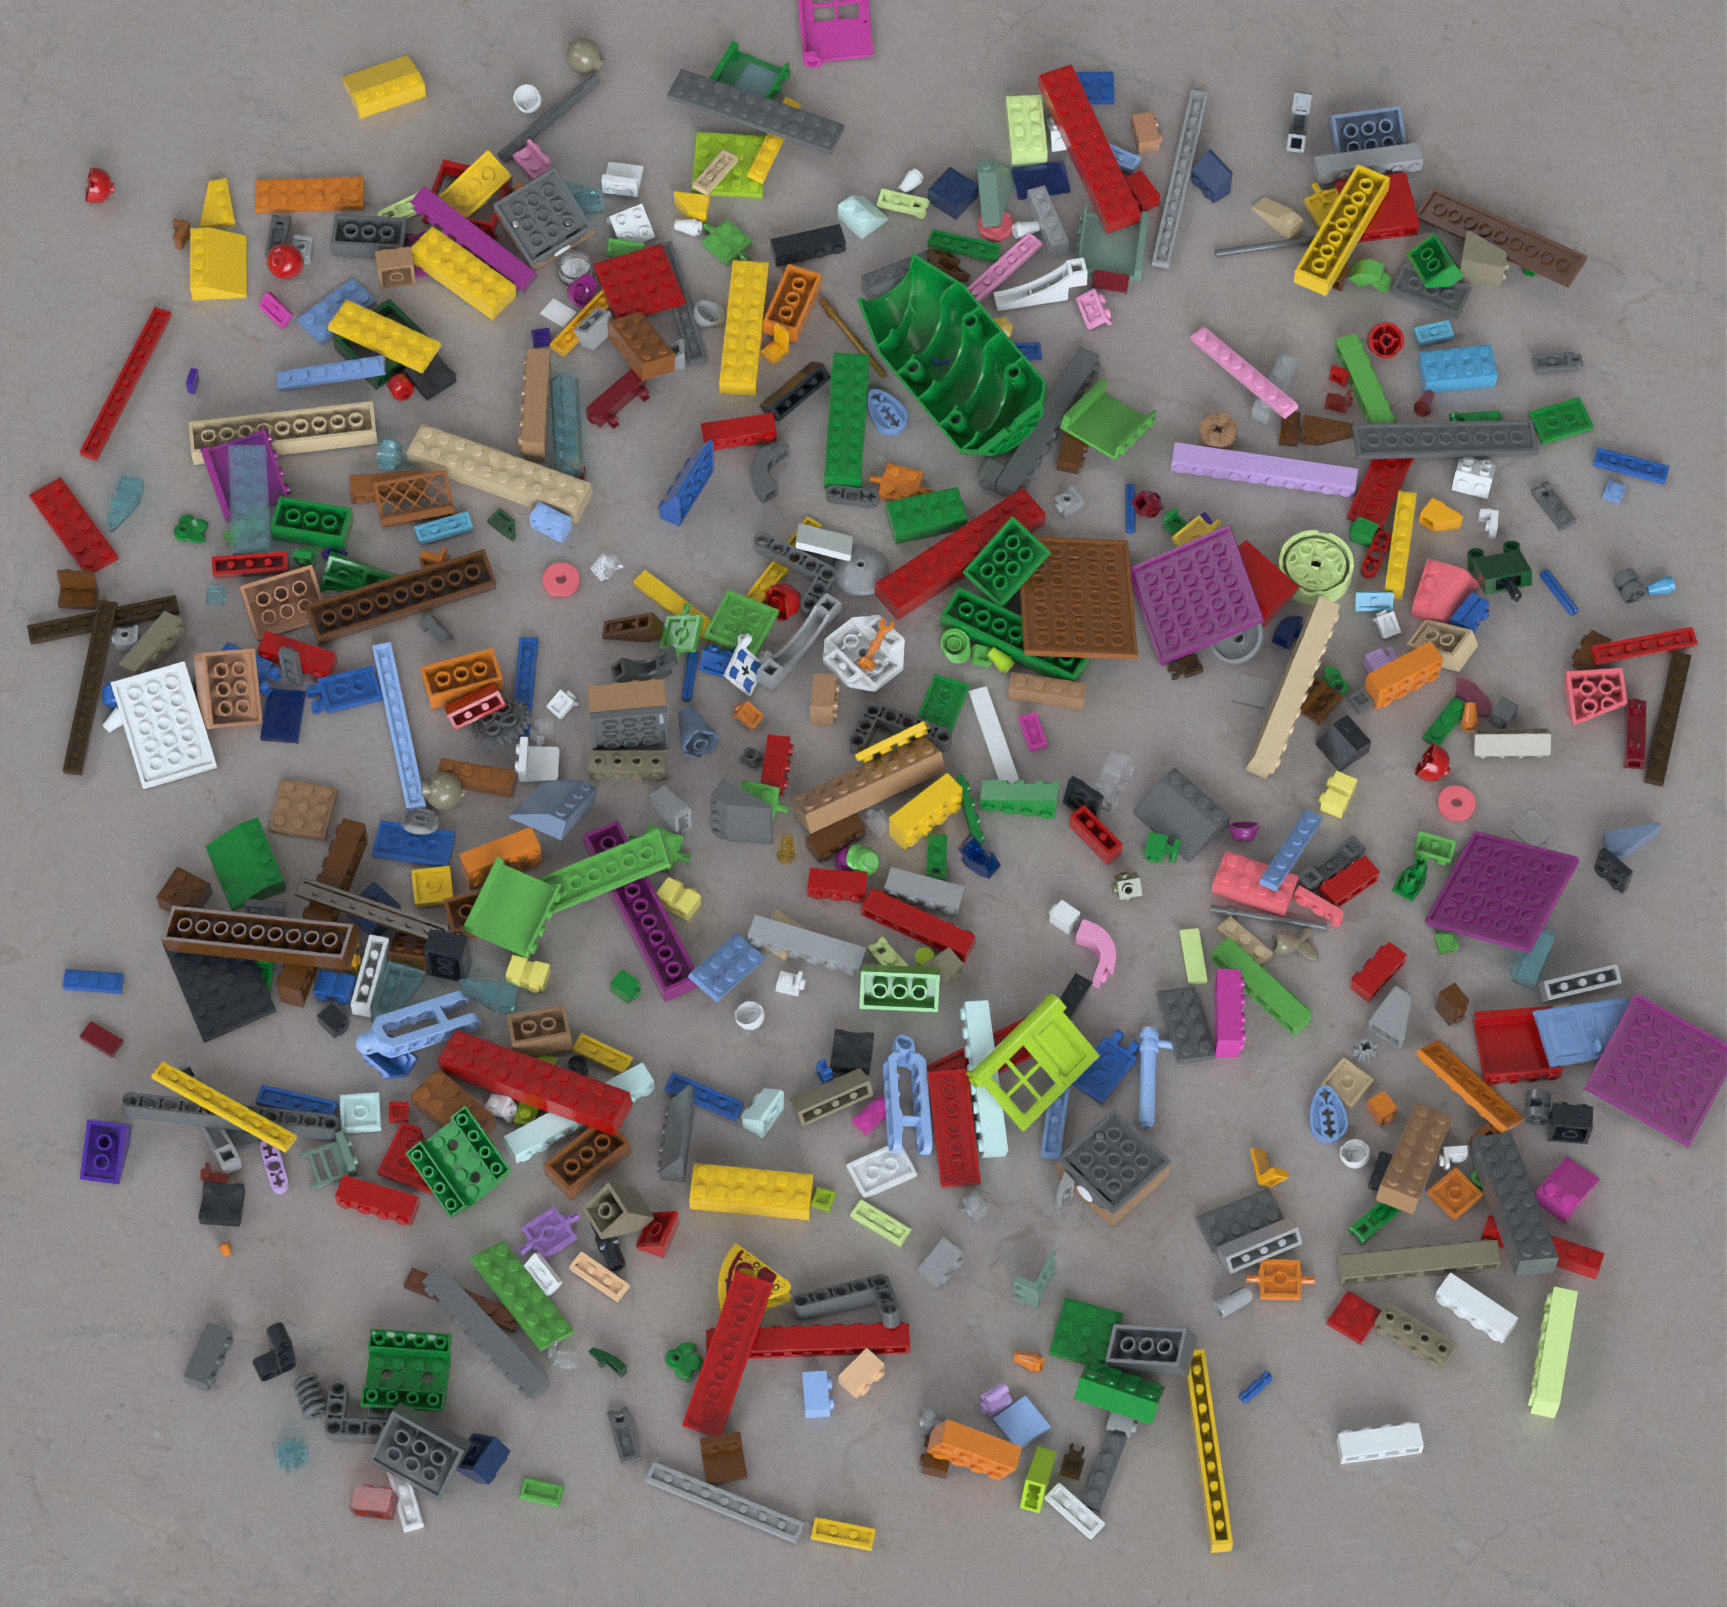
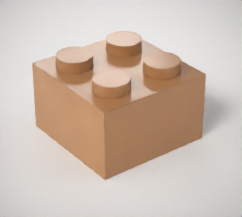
M411 247L375 251L380 290L416 285Z
M814 673L810 703V724L833 726L834 719L838 718L840 682H837V675Z

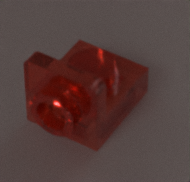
M1348 389L1346 397L1328 392L1325 409L1346 414L1347 408H1351L1353 404L1352 390Z
M210 1162L205 1163V1168H202L200 1172V1180L203 1183L204 1181H211L220 1184H230L228 1174L223 1172L211 1173Z

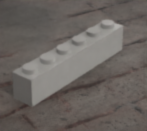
M1419 142L1315 156L1313 171L1318 184H1328L1343 179L1348 180L1357 164L1383 175L1396 172H1416L1422 170L1423 155Z
M756 914L748 933V942L755 947H769V950L775 953H780V951L788 952L787 955L795 959L800 957L806 959L811 964L820 963L831 970L840 969L848 975H860L861 966L866 957L865 947Z

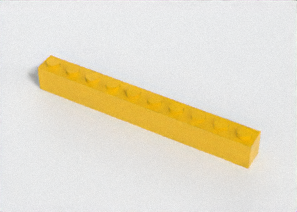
M1197 1349L1193 1352L1189 1376H1185L1210 1552H1229L1232 1550L1233 1539L1205 1349Z

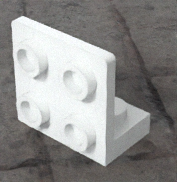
M609 162L606 175H602V193L638 197L644 170L643 166Z
M642 204L605 218L608 225L612 224L617 239L645 242L655 237Z

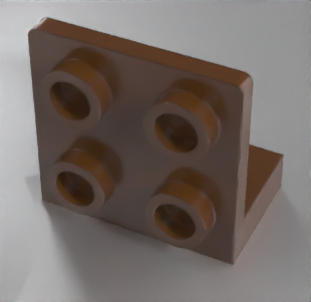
M57 570V577L61 588L58 607L96 610L99 588L95 573L89 570Z
M396 932L388 951V972L426 977L428 973L424 954L426 940L402 932Z
M740 1432L700 1438L706 1483L713 1485L747 1478Z

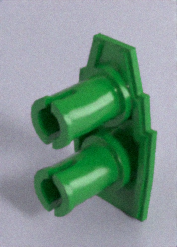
M1421 856L1416 857L1414 864L1411 867L1408 866L1405 871L1400 873L1392 888V892L1411 902L1426 884L1428 866L1426 865L1425 858L1421 862Z

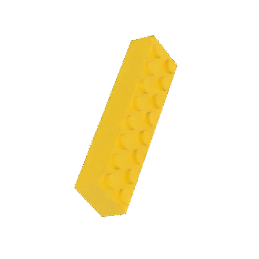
M1357 164L1295 270L1294 283L1324 296L1328 295L1387 194L1390 177Z
M733 260L719 380L720 394L756 396L763 337V320L765 318L769 281V262Z

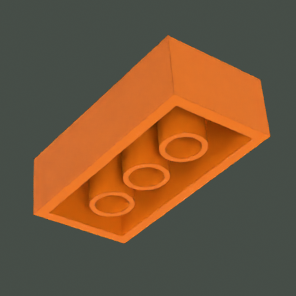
M788 264L763 320V333L774 336V324L778 323L789 331V341L798 343L822 288V274Z
M1429 641L1367 674L1364 689L1374 700V708L1376 710L1381 707L1385 708L1392 701L1404 698L1407 693L1419 690L1428 682L1436 681L1439 678L1443 657L1433 643Z
M493 648L420 667L421 679L431 710L446 706L493 682H496L500 691L504 690L502 674Z
M532 827L459 854L461 870L470 891L483 887L497 857L504 860V865L520 872L528 868H535L542 863L540 844Z
M947 1419L932 1429L927 1453L933 1454V1457L937 1459L949 1460L953 1465L968 1467L972 1472L987 1474L991 1479L1001 1480L1017 1470L1022 1447Z

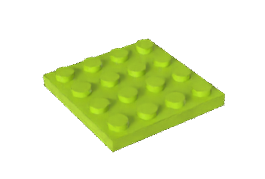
M697 132L691 193L705 195L693 189V183L720 152L725 150L737 156L738 162L709 195L762 198L764 182L760 184L747 177V174L766 136Z

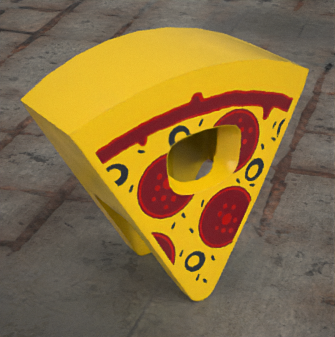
M735 1243L726 1255L719 1274L718 1299L720 1314L735 1271L774 1284L765 1310L790 1302L792 1299L791 1293L788 1292L791 1290L790 1282Z

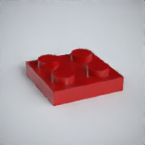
M1348 1290L1326 1325L1362 1345L1382 1310Z

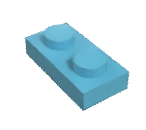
M1449 320L1416 327L1413 331L1419 347L1454 339V332Z
M1355 591V611H1393L1394 593L1391 591Z

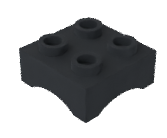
M438 353L434 356L423 374L409 367L405 368V375L426 401L457 382L456 374L442 361Z
M835 1029L830 1062L831 1070L850 1073L861 1068L865 1075H870L874 1033H854Z
M204 1181L198 1217L200 1224L240 1227L245 1196L244 1184H220Z

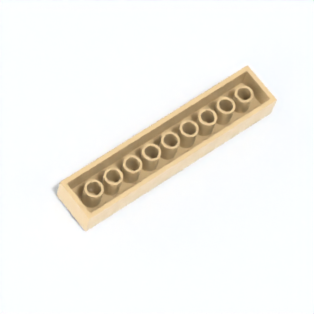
M373 401L188 422L191 455L194 465L205 464L200 449L205 447L210 449L260 432L262 431L261 428H264L265 432L270 433L273 442L269 444L272 450H276L277 455L378 444Z
M421 424L407 451L409 465L429 472L447 470L448 478L533 509L541 502L571 517V522L578 524L592 496L591 483L425 424Z
M1319 596L1311 607L1245 770L1266 779L1269 774H1273L1275 769L1278 768L1282 760L1280 756L1285 751L1289 742L1287 739L1295 728L1293 724L1301 713L1302 709L1300 707L1308 696V687H1311L1315 678L1313 675L1320 666L1321 655H1324L1327 649V640L1333 634L1334 629L1332 627L1339 619L1340 613L1338 610L1340 605Z

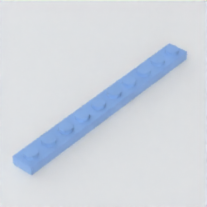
M391 642L372 645L407 811H413L415 808H426L425 799L421 796L422 786Z

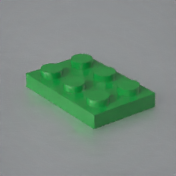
M1580 397L1528 413L1529 419L1533 420L1534 430L1542 445L1589 432L1594 428Z
M934 674L917 717L947 728L952 734L970 690V684Z

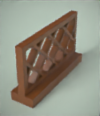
M447 470L373 483L381 528L455 515ZM444 475L445 483L441 488L432 483L436 476ZM418 479H423L428 483L423 491L413 486ZM402 482L410 486L404 495L395 489ZM429 485L439 490L433 499L425 494ZM387 486L391 491L384 498L379 494L378 487ZM411 488L420 493L415 502L406 497ZM393 491L402 496L397 506L388 500ZM442 492L448 496L449 503L441 505L435 500ZM422 495L431 500L428 507L422 508L417 504ZM404 499L413 504L409 511H403L399 508ZM386 502L395 508L391 514L383 515L382 507Z

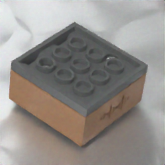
M555 167L493 204L495 214L527 265L533 271L538 270L594 236L592 225Z
M654 678L648 681L633 680L627 683L613 682L605 685L594 684L587 686L593 750L670 749L664 679Z
M1113 1108L1057 1158L1056 1175L1062 1179L1064 1172H1066L1074 1180L1073 1191L1108 1225L1113 1227L1168 1178L1171 1161Z

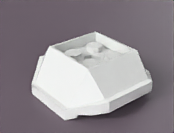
M880 615L852 617L824 639L823 663L848 687L876 692L903 670L905 639L894 628L885 634L880 643V649L875 652L872 660L876 662V666L872 672L861 668L857 664L860 656L866 655L870 648L871 640H874L879 632L880 620L882 618Z

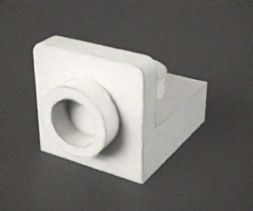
M1490 508L1480 509L1478 521L1486 522L1485 531H1489L1488 539H1496L1499 511Z
M1387 610L1376 613L1377 617L1372 619L1373 622L1377 623L1382 639L1401 633L1394 611L1388 613Z
M560 689L546 707L562 720L573 705L578 706L580 703L575 700L577 696L568 690L566 692Z
M780 971L776 991L799 996L800 990H804L806 979L803 978V971H799L798 975Z
M1467 1145L1443 1147L1442 1153L1438 1156L1439 1166H1443V1172H1448L1450 1167L1449 1161L1460 1163L1466 1160L1468 1155Z

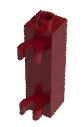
M631 368L586 407L588 421L599 428L606 423L613 429L618 427L619 423L617 421L619 418L616 414L637 395L644 402L650 398L648 395L650 391L646 388V380L641 381Z
M1637 698L1627 699V705L1625 706L1623 768L1642 770L1645 763L1647 701Z

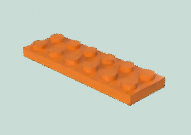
M364 176L256 179V213L364 210Z
M1439 1040L1420 1048L1416 1053L1423 1064L1429 1066L1437 1077L1443 1079L1453 1091L1462 1096L1464 1101L1473 1106L1479 1115L1486 1118L1497 1131L1503 1134L1523 1122L1524 1117Z

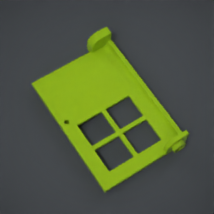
M1052 993L1046 994L1042 998L1043 1001L973 1070L966 1073L970 1077V1083L975 1087L985 1088L1022 1132L1100 1056L1064 1014L1063 1011L1067 1007ZM1022 1046L1037 1061L1024 1076L1009 1060ZM1005 1063L1020 1079L1007 1093L991 1077ZM1040 1066L1055 1082L1041 1097L1027 1081ZM1022 1084L1037 1099L1024 1114L1009 1098Z

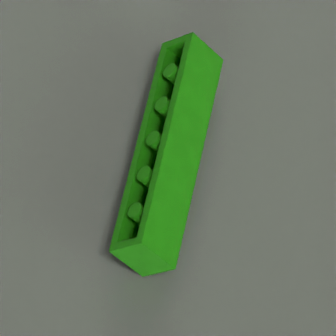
M1357 334L1337 338L1334 350L1341 366L1350 372L1348 382L1366 423H1396L1395 414L1390 411L1389 401L1383 395V387L1377 382L1376 371L1370 366L1369 355L1364 352L1362 340H1359Z
M1228 937L1212 951L1211 961L1220 969L1241 970V977H1244L1243 990L1294 1037L1311 1023V1010L1306 1005H1302L1292 992H1288L1278 979H1274L1265 967L1256 963L1251 954L1244 952L1237 941H1233Z

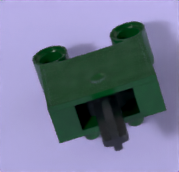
M1507 541L1503 544V553L1484 557V551L1480 548L1468 550L1467 568L1474 574L1485 595L1507 591L1511 599L1518 602L1522 598L1518 588L1532 586V570L1520 551V544L1518 542Z

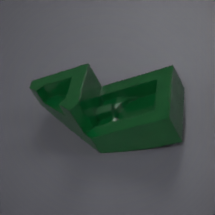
M499 508L487 520V523L503 536L514 541L516 538L515 519Z
M594 1347L588 1351L598 1361L597 1365L599 1368L607 1364L621 1378L627 1373L626 1364L614 1355Z

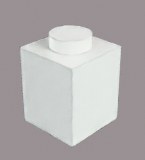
M1063 900L1057 905L1054 904L1049 911V922L1066 934H1069L1080 921V911Z

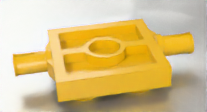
M1318 182L1311 185L1315 194L1304 198L1303 203L1319 230L1336 202L1338 194L1336 188L1321 190Z
M1198 515L1170 539L1179 547L1215 531L1223 524L1222 522L1217 524L1220 520L1216 519L1210 525Z

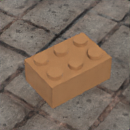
M565 1005L507 1015L512 1050L531 1057L573 1050Z

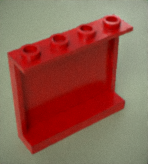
M1406 172L1385 175L1390 177L1389 190L1358 243L1418 235L1420 224ZM1347 179L1336 181L1335 188L1338 196L1346 185Z
M1552 1006L1474 1012L1472 1022L1481 1076L1484 1082L1489 1085H1498L1504 1082L1515 1084L1520 1081L1536 1082L1541 1079L1553 1081L1561 1078L1564 1069L1561 1066L1549 1067L1534 1015L1532 1014L1533 1011L1553 1008Z

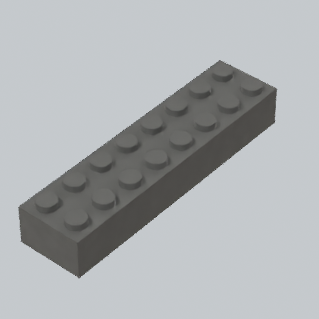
M1512 1133L1474 1136L1469 1153L1514 1275L1525 1276L1554 1273L1559 1257Z

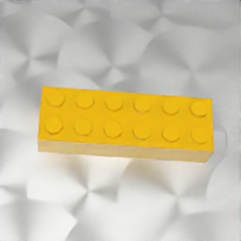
M433 226L411 247L414 265L423 268L424 272L492 321L516 298V285Z
M694 1163L689 1197L690 1209L809 1221L813 1192V1174Z

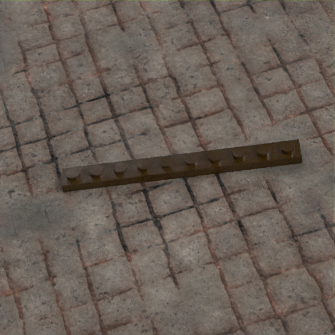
M98 601L63 765V773L83 775L118 609L117 602Z

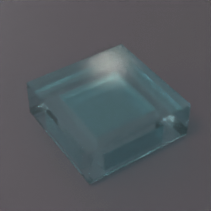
M207 585L206 604L225 605L227 587Z

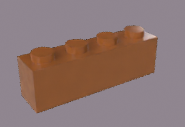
M424 470L349 475L352 504L376 502L373 483L424 474ZM418 479L413 486L423 491L425 481ZM402 482L395 489L404 495L410 486ZM387 486L378 487L379 494L386 498L391 489ZM411 488L406 497L417 500L420 493ZM393 491L388 500L400 501L402 496Z
M441 758L437 773L449 772L457 776L465 790L513 798L517 784L516 770Z

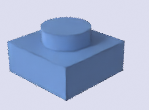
M1609 480L1602 498L1620 504L1626 490V485Z

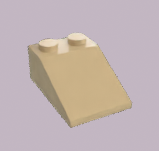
M1428 619L1424 620L1406 644L1409 649L1414 650L1431 641L1443 657L1441 667L1458 672L1478 647L1473 630Z

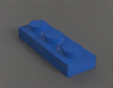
M65 969L63 990L122 994L125 976L124 973Z

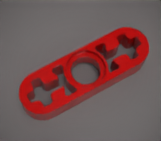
M1382 530L1375 534L1361 565L1360 572L1364 578L1372 579L1377 575L1391 543L1389 532ZM1382 538H1385V540L1382 543V547L1379 546L1380 540ZM1377 551L1381 556L1374 558L1371 553ZM1370 563H1372V570H1370V572L1366 571L1369 568Z

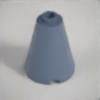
M683 707L678 713L681 747L684 754L690 758H701V754L707 752L708 755L712 753L719 743L717 733L695 707Z

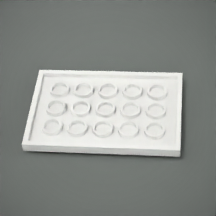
M185 661L111 682L143 789L217 768Z

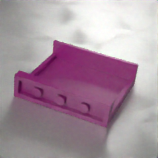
M261 428L262 431L210 449L207 447L200 449L226 522L277 505L279 496L288 498V495L291 494L288 484H283L282 477H285L282 467H277L276 460H279L277 452L270 447L269 443L273 442L269 432H265L264 428Z

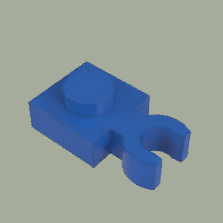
M823 1059L817 1062L816 1074L822 1084L832 1081L834 1074L831 1068L827 1066L826 1060Z

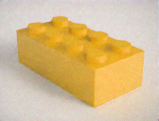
M946 773L889 817V836L903 850L913 847L918 842V839L922 836H927L928 833L930 834L935 826L943 824L948 816L952 813H957L961 809L963 788Z

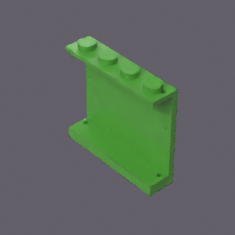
M1101 379L1064 414L1060 428L1110 458L1117 460L1121 455L1124 456L1130 446L1133 447L1139 437L1145 435L1148 428L1154 426L1157 410L1154 409L1147 417L1106 394L1105 390L1108 382Z
M497 857L466 920L464 930L529 959L531 953L535 954L539 944L536 942L539 936L543 937L545 934L547 919L551 920L553 917L555 903H559L562 898L561 885L558 884L557 887H554L504 865L503 859Z

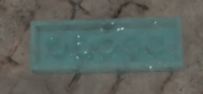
M228 445L227 469L231 555L271 553L266 445Z

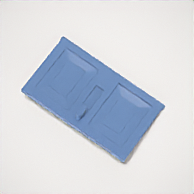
M1628 997L1533 1011L1532 1014L1534 1015L1549 1067L1598 1061L1629 1005Z

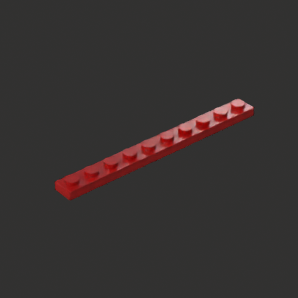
M156 307L153 308L80 450V456L98 461L172 317L171 312Z

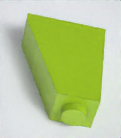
M1037 1446L1025 1481L1020 1508L1040 1514L1054 1468L1057 1451Z

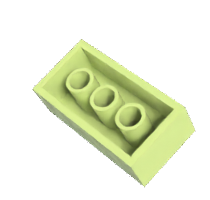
M1041 94L1006 96L1005 111L1011 167L1047 165L1048 151Z

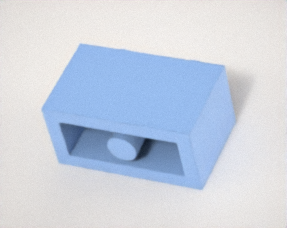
M827 1371L802 1372L805 1418L830 1416V1409H834L833 1397H829L828 1390H832L831 1377L827 1378Z

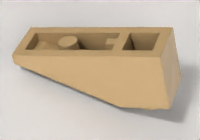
M1266 197L1252 206V210L1286 240L1293 239L1302 232L1303 219L1291 208Z

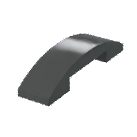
M1353 835L1341 843L1332 854L1312 867L1310 865L1297 876H1299V880L1308 890L1317 888L1326 879L1335 877L1339 870L1346 869L1366 848Z

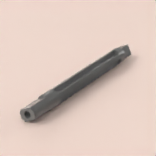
M593 75L584 80L497 153L501 161L504 163L508 161L513 154L527 145L528 139L532 141L600 83L597 77Z

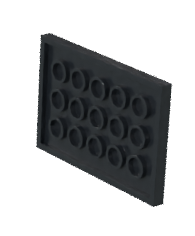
M162 943L204 1043L277 1011L255 960L168 951L164 943Z

